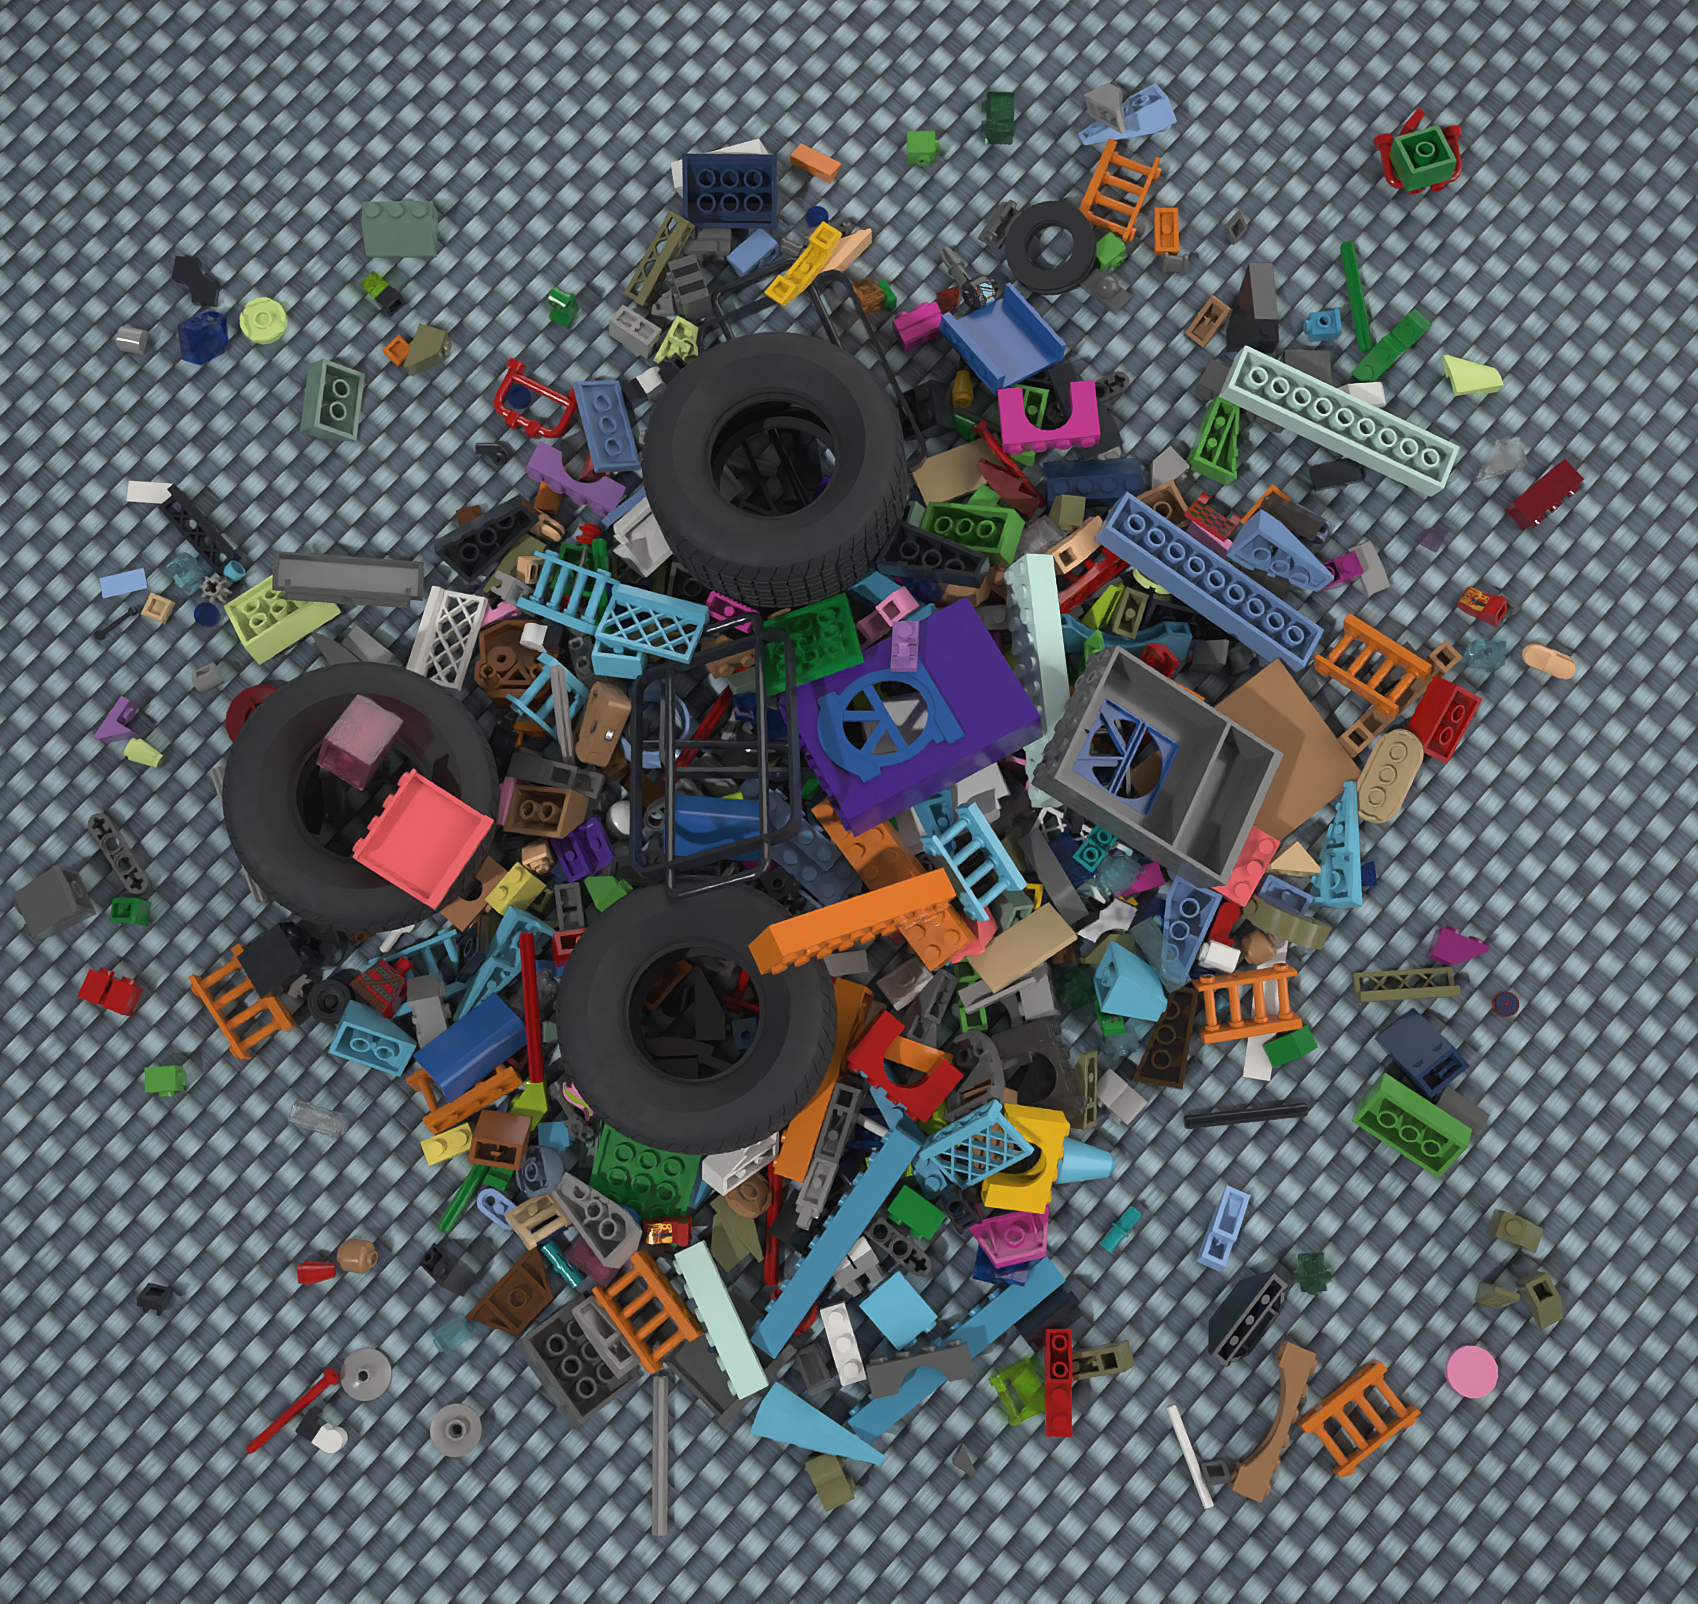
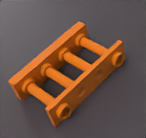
M1108 139L1079 210L1085 215L1091 225L1123 236L1122 240L1126 245L1127 241L1132 242L1137 229L1133 228L1151 183L1152 181L1157 182L1162 168H1159L1158 165L1161 158L1156 157L1153 166L1149 167L1118 155L1119 152L1115 151L1117 141ZM1114 164L1148 176L1144 187L1110 175V172L1107 171L1109 165L1114 166ZM1101 184L1104 186L1108 184L1140 196L1136 207L1101 195L1102 192L1099 191ZM1097 204L1131 216L1127 228L1093 215V212L1090 211L1092 205L1097 206Z
M1349 613L1343 621L1345 635L1326 658L1319 654L1314 656L1315 669L1321 675L1332 677L1375 705L1381 714L1396 718L1399 711V706L1395 704L1414 679L1420 678L1425 682L1431 674L1432 665ZM1358 639L1365 643L1366 647L1345 672L1334 665V663L1352 640ZM1373 652H1379L1385 656L1386 660L1369 682L1365 685L1354 678ZM1399 665L1406 669L1407 673L1388 697L1385 698L1376 692L1375 689L1392 667Z
M238 943L231 948L234 954L233 960L204 979L193 974L188 978L192 983L190 985L191 990L197 997L202 998L231 1044L229 1050L236 1059L248 1061L252 1057L247 1049L277 1029L291 1032L298 1025L279 995L264 999L259 997V1001L232 1019H227L221 1008L249 989H255L248 976L245 977V981L216 1000L208 989L237 968H243L237 956L248 947ZM263 1009H269L274 1016L271 1018L272 1021L241 1041L234 1029Z
M1280 962L1273 964V967L1220 976L1206 974L1200 976V979L1192 980L1193 986L1199 992H1204L1207 1019L1205 1026L1197 1027L1198 1037L1204 1044L1303 1028L1302 1019L1290 1010L1287 977L1297 976V971L1290 964ZM1277 979L1280 1011L1278 1014L1268 1016L1265 1012L1262 981ZM1252 983L1256 1015L1251 1019L1244 1020L1241 1018L1238 985ZM1228 987L1231 1019L1227 1023H1218L1214 989Z
M503 1062L495 1068L497 1072L495 1076L485 1082L482 1078L475 1084L473 1089L459 1096L452 1103L449 1102L440 1107L430 1086L435 1081L424 1069H419L413 1075L406 1078V1082L416 1092L422 1091L430 1109V1114L422 1119L425 1126L435 1136L524 1084L521 1076L512 1066L506 1069Z
M644 1249L636 1252L629 1258L633 1263V1268L608 1288L606 1284L594 1287L592 1291L595 1294V1300L598 1305L605 1308L639 1356L642 1367L652 1375L664 1368L659 1359L683 1339H688L689 1342L699 1339L706 1331L648 1251ZM638 1276L643 1277L648 1284V1289L623 1309L614 1296ZM653 1297H658L663 1304V1310L638 1330L629 1317ZM668 1318H673L678 1325V1331L653 1351L644 1338Z
M1377 1359L1372 1360L1296 1421L1303 1432L1306 1434L1310 1432L1312 1434L1315 1433L1338 1463L1331 1470L1340 1478L1343 1475L1347 1477L1355 1472L1358 1463L1403 1427L1408 1428L1417 1421L1416 1417L1421 1413L1411 1405L1407 1408L1403 1406L1383 1380V1374L1388 1369ZM1370 1384L1377 1387L1398 1415L1388 1424L1383 1422L1363 1395V1390ZM1350 1400L1357 1403L1378 1431L1368 1440L1363 1438L1343 1411V1406ZM1330 1416L1338 1420L1358 1447L1347 1457L1323 1427V1422Z

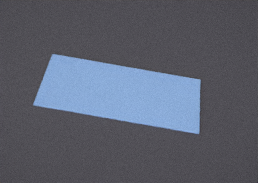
M144 568L99 578L103 598L148 588Z

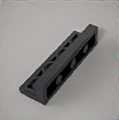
M172 484L167 489L171 496L159 505L158 508L218 575L222 576L225 566L230 561L238 562L242 557L176 484ZM176 501L182 506L181 515L170 514L167 509ZM185 520H194L197 523L196 532L185 531ZM200 536L209 537L212 540L211 549L199 546ZM215 553L225 554L229 560L218 568L214 563Z

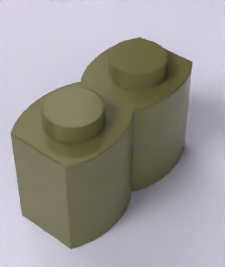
M820 1452L805 1459V1465L826 1512L855 1499L853 1492L857 1488L852 1476H846L843 1467L846 1466L843 1456H833Z

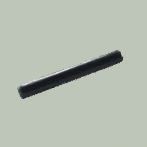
M1306 1103L1186 1115L1183 1118L1185 1129L1305 1117L1308 1115V1107Z

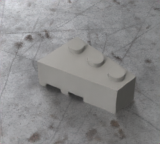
M437 973L407 979L408 1007L412 1008V1021L416 1025L420 1049L450 1027L448 1019L452 1018L449 1003L444 1004L443 997L447 996L444 981L439 982Z

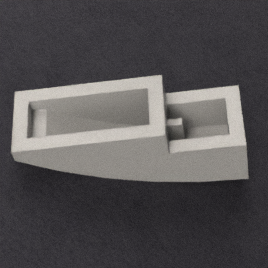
M593 1295L572 1309V1313L586 1337L618 1379L638 1365L639 1356L607 1311L598 1305Z

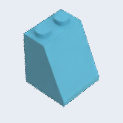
M1110 941L1093 976L1101 1012L1157 1022L1161 1013L1167 1007V999L1164 996L1162 982L1159 979L1157 969L1118 943Z
M898 1268L859 1300L861 1309L898 1351L903 1348L906 1351L918 1341L915 1338L922 1331L925 1334L928 1333L937 1324L934 1321L938 1318L937 1314Z

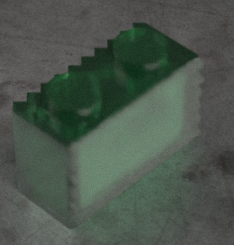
M987 91L986 99H982L981 114H985V121H981L980 134L985 135V144H1012L1014 136L1015 92Z

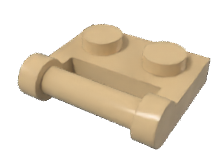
M552 1193L545 1196L532 1197L505 1214L506 1221L523 1240L528 1250L536 1247L537 1242L561 1227H567L572 1224V1221ZM555 1214L558 1215L557 1219L553 1220L552 1222L537 1230L533 1234L529 1232L531 1229L538 1226L539 1224L546 1221Z

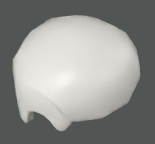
M628 800L616 802L606 814V830L612 837L619 840L629 839L630 801Z

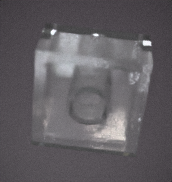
M1035 515L1025 522L1027 527L1022 530L1013 562L1015 563L1025 554H1044L1067 538V535L1046 515L1040 518Z

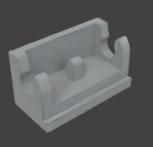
M622 305L609 320V335L647 360L652 354L653 345L658 347L662 329L628 307Z
M497 570L495 577L502 581V585L500 588L491 586L492 592L502 596L501 599L529 616L534 617L536 613L516 605L519 597L529 599L530 595L533 596L535 590L518 579Z

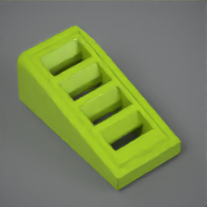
M1122 583L1110 585L1086 613L1081 622L1094 630L1106 628L1125 589V585Z

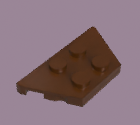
M538 1246L528 1250L464 1318L518 1336L555 1297Z

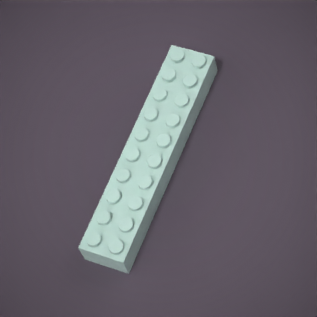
M1246 345L1235 356L1219 395L1222 399L1430 497L1444 489L1460 448L1447 440Z
M1025 554L1004 570L1003 580L1007 589L1006 605L1009 608L1010 614L1009 629L1012 632V654L1015 657L1014 674L1040 714L1043 737L1023 747L1026 752L1027 761L1025 770L1029 778L1028 795L1031 799L1032 807H1060L1064 804L1031 784L1034 778L1033 771L1037 764L1042 761L1045 755L1043 752L1044 748L1052 740L1055 734L1054 727L1058 720L1063 717L1066 711L1064 706L1070 698L1053 555Z

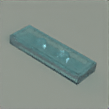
M1152 916L1130 928V933L1169 994L1192 981Z

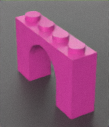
M1094 380L1070 382L1071 417L1062 427L1049 431L1036 428L1026 418L1022 387L999 389L997 400L1003 453L1017 455L1028 450L1043 452L1048 448L1066 450L1071 448V446L1081 445V447L1087 448L1098 444L1100 440V426Z

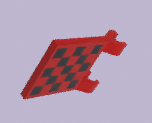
M1203 491L1185 512L1184 516L1222 542H1225L1240 523L1242 517L1234 513L1230 520L1206 505L1211 496Z

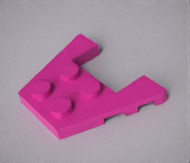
M974 1204L981 1216L978 1204ZM1046 1204L1044 1214L1017 1211L982 1219V1224L976 1223L968 1228L996 1268L1046 1257L1049 1205Z

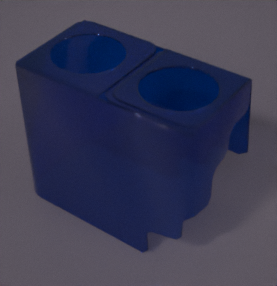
M206 309L177 325L182 360L203 365L225 353L224 346L229 342L226 315Z

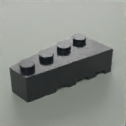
M900 519L897 520L876 560L879 573L980 589L990 569L987 555Z

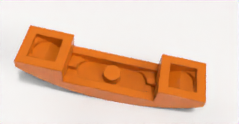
M858 1023L851 1045L868 1024ZM897 1036L887 1049L884 1058L927 1073L940 1056L951 1064L954 1055Z

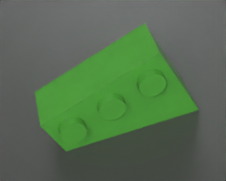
M1020 384L1009 387H1022L1026 418L1033 426L1042 430L1049 390ZM1028 450L1017 455L1009 454V456L1016 464L1033 467L1037 452Z
M1219 395L1209 403L1186 461L1190 466V470L1226 486L1237 479V471L1235 469L1236 457L1238 456L1236 444L1237 435L1239 434V406L1220 398Z

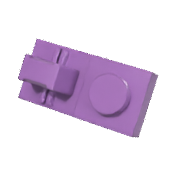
M893 621L892 672H917L919 621Z

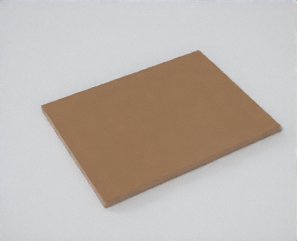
M1278 658L1271 661L1213 706L1214 709L1284 754L1253 823L1254 827L1278 841H1281L1345 790L1343 787L1344 782H1355L1360 778L1362 773ZM1159 749L1130 771L1131 787L1139 798L1151 792L1160 779L1162 759Z

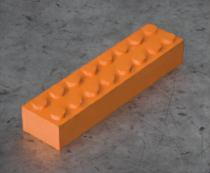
M828 796L811 809L871 892L928 873L889 820L854 837L851 830L846 832L843 828L837 812L833 810L828 800ZM950 902L948 908L937 912L938 916L930 921L924 922L921 919L910 928L903 929L902 926L898 927L930 972L939 970L977 940L976 936Z
M940 868L770 925L748 947L761 975L769 972L776 975L785 971L789 965L794 964L795 967H799L809 962L810 958L815 956L817 959H822L830 955L832 950L837 948L841 952L854 946L855 942L867 943L880 933L882 937L890 935L900 926L903 929H907L917 924L918 920L930 921L938 916L937 912L950 906L949 902L957 895L944 868Z
M837 978L836 983H833L837 1004V1035L831 1062L815 1095L790 1122L789 1127L783 1131L781 1137L783 1146L781 1152L776 1154L773 1162L775 1174L804 1183L814 1157L836 1082L844 1084L846 1076L850 1073V1067L846 1065L848 1059L844 1054L851 1047L858 1023L866 1022L875 992L866 986Z

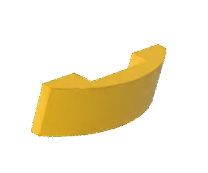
M823 221L810 236V245L783 277L781 275L776 277L764 292L765 295L782 306H785L799 296L816 278L831 257L842 236L841 232Z

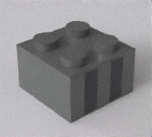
M695 254L668 262L669 272H666V276L679 316H684L685 320L690 323L713 316L710 295Z

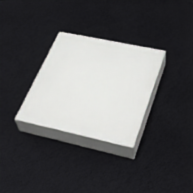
M915 955L878 980L876 984L896 1011L915 1000L934 975L921 959Z

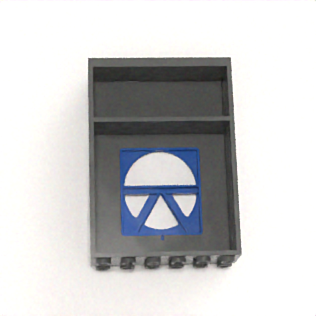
M1115 645L1092 653L1085 662L1086 669L1083 675L1075 683L1076 690L1073 696L1067 700L1064 706L1066 711L1063 717L1058 720L1054 727L1055 734L1052 740L1044 748L1043 752L1045 755L1033 771L1034 778L1031 784L1197 888L1226 886L1284 754L1120 646ZM1114 720H1127L1136 723L1127 746L1117 730ZM1102 725L1105 726L1121 756L1089 755L1092 737ZM1145 731H1147L1155 740L1161 754L1162 771L1160 779L1154 789L1143 797L1127 799L1116 796ZM1093 766L1117 767L1107 788H1104L1092 771Z

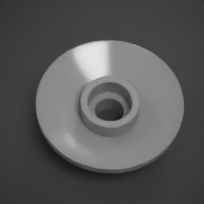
M362 1348L351 1353L345 1359L340 1372L341 1384L345 1392L352 1398L360 1401H370L381 1396L387 1390L392 1378L389 1360L382 1352L373 1348ZM361 1371L367 1372L368 1378L366 1380L360 1378Z
M460 1403L449 1404L440 1409L434 1416L430 1426V1436L433 1445L440 1453L449 1457H461L470 1453L477 1446L482 1435V1424L478 1414L471 1407ZM455 1424L462 1426L461 1433L454 1431Z

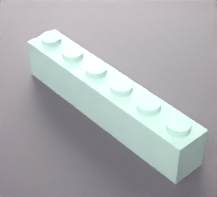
M700 1241L674 1254L676 1258L673 1261L674 1267L678 1275H684L687 1282L683 1285L689 1299L694 1298L698 1306L694 1309L700 1323L705 1322L708 1332L705 1333L711 1347L716 1346L719 1356L716 1357L721 1371L726 1370L730 1377L727 1384L732 1395L737 1394L739 1400L767 1387L769 1385L768 1379L749 1341L748 1335L705 1241Z

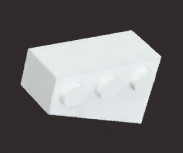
M779 1131L747 1148H741V1150L729 1153L725 1152L724 1154L708 1155L702 1161V1180L721 1195H726L774 1160L779 1152Z

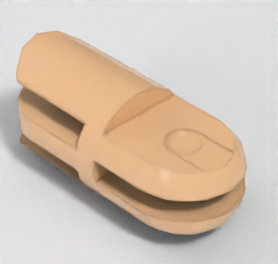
M536 509L540 521L529 532L536 536H542L549 541L559 542L565 534L564 527L550 518L548 514Z
M1537 643L1529 644L1523 649L1522 657L1527 665L1565 680L1574 676L1576 669L1574 661L1570 656Z

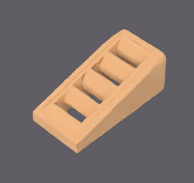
M518 556L516 579L524 584L537 583L545 559L537 556ZM554 563L553 574L550 575L548 582H552L556 563ZM533 565V574L531 575V567ZM540 565V572H539V575H537V574H538V566Z

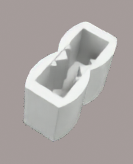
M1210 940L1200 946L1195 959L1198 960L1197 965L1226 975L1235 970L1240 950Z

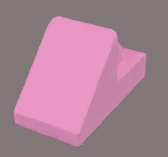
M506 601L498 604L495 610L492 609L488 602L479 633L483 631L487 624L493 621L512 620L522 613L518 608Z

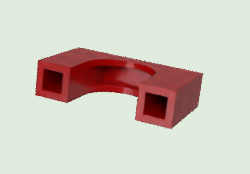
M882 1008L844 1054L848 1059L846 1065L857 1074L860 1070L868 1076L866 1081L876 1090L881 1086L888 1092L885 1097L896 1106L899 1102L907 1108L904 1113L915 1122L921 1119L926 1123L964 1075L940 1056L919 1081L909 1085H900L890 1081L884 1071V1055L905 1026Z

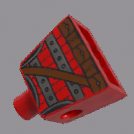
M403 956L393 966L380 959L349 985L383 1016L391 1019L407 996V979L404 976L414 965Z

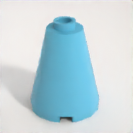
M1064 1137L1062 1144L1064 1148L1063 1157L1061 1160H1058L1057 1179L1055 1182H1052V1185L1107 1178L1110 1173L1114 1172L1115 1160L1107 1151L1069 1137Z

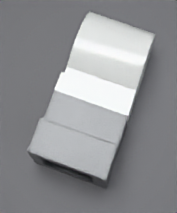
M652 367L642 375L630 381L627 379L620 383L621 391L633 410L667 387L658 374V367Z
M526 623L520 644L525 648L538 650L539 652L544 651L546 653L565 655L570 634L566 627L561 624L543 626L536 623Z
M314 1406L308 1410L295 1432L327 1453H334L346 1445L348 1440L346 1431L341 1427H333L320 1418L324 1411Z

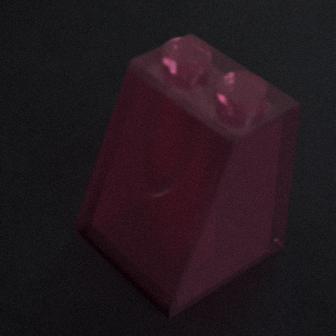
M357 694L324 737L316 764L362 791L398 737L404 721L395 713L378 706L372 699Z

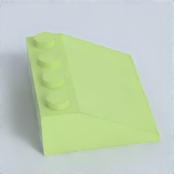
M271 575L223 607L244 648L260 665L340 614L341 610L337 603L284 600L285 591L272 590L273 575Z

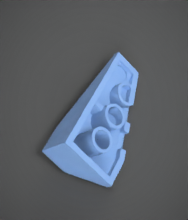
M1155 83L1129 98L1130 103L1123 107L1125 117L1124 133L1121 134L1105 124L1095 121L1078 133L1079 139L1084 145L1107 142L1108 139L1118 140L1166 131L1172 124L1177 122L1168 96Z

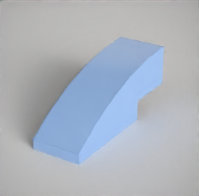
M1228 1185L1225 1186L1208 1226L1196 1262L1219 1272L1226 1267L1232 1245L1236 1242L1250 1195Z

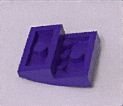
M594 817L579 825L563 839H550L569 883L577 882L611 866V858L617 857L599 817Z

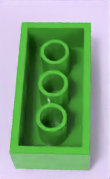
M929 501L921 529L946 539L954 538L955 543L987 555L989 564L1011 566L1025 522L1014 509Z
M1386 1073L1379 1078L1357 1103L1352 1122L1437 1178L1468 1148L1472 1129Z

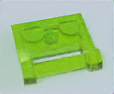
M1029 1358L988 1378L991 1386L995 1387L1009 1416L1007 1420L1011 1427L1017 1426L1045 1410L1044 1388ZM1008 1378L1011 1379L1025 1410L1019 1413L1003 1382Z

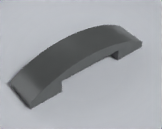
M1037 828L1018 839L1019 846L1065 922L1071 925L1088 915V910L1040 830Z

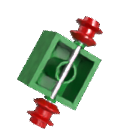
M585 523L584 526H579V529L583 532L582 535L576 537L582 546L562 542L559 559L594 572L593 552L591 549L592 541L597 536H601L602 532L598 530L599 527L597 525ZM607 552L608 568L610 572L612 559L610 554ZM556 564L554 575L552 578L550 586L552 592L554 591L555 585L557 583L562 568V565ZM573 569L570 572L561 599L564 602L560 609L561 612L564 611V608L567 609L579 575V572ZM588 576L578 606H583V602L589 603L595 585L594 577Z

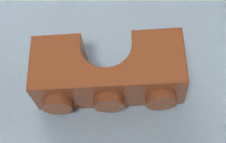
M489 856L475 876L483 887L481 896L474 901H467L463 896L459 895L440 913L462 932L467 933L481 914L490 913L494 909L485 899L509 871L497 860Z

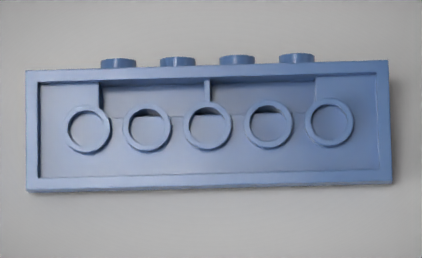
M747 779L740 786L737 792L742 793L743 800L759 801L758 779ZM769 788L770 832L782 828L787 823L790 817V806L785 802L788 798L781 791L776 789L773 792ZM802 811V823L797 834L784 843L771 846V857L778 864L782 865L788 873L794 874L796 879L827 907L835 904L857 880L859 875L831 838L828 841L822 835L824 830L816 822L813 821L809 824L804 819L806 814Z

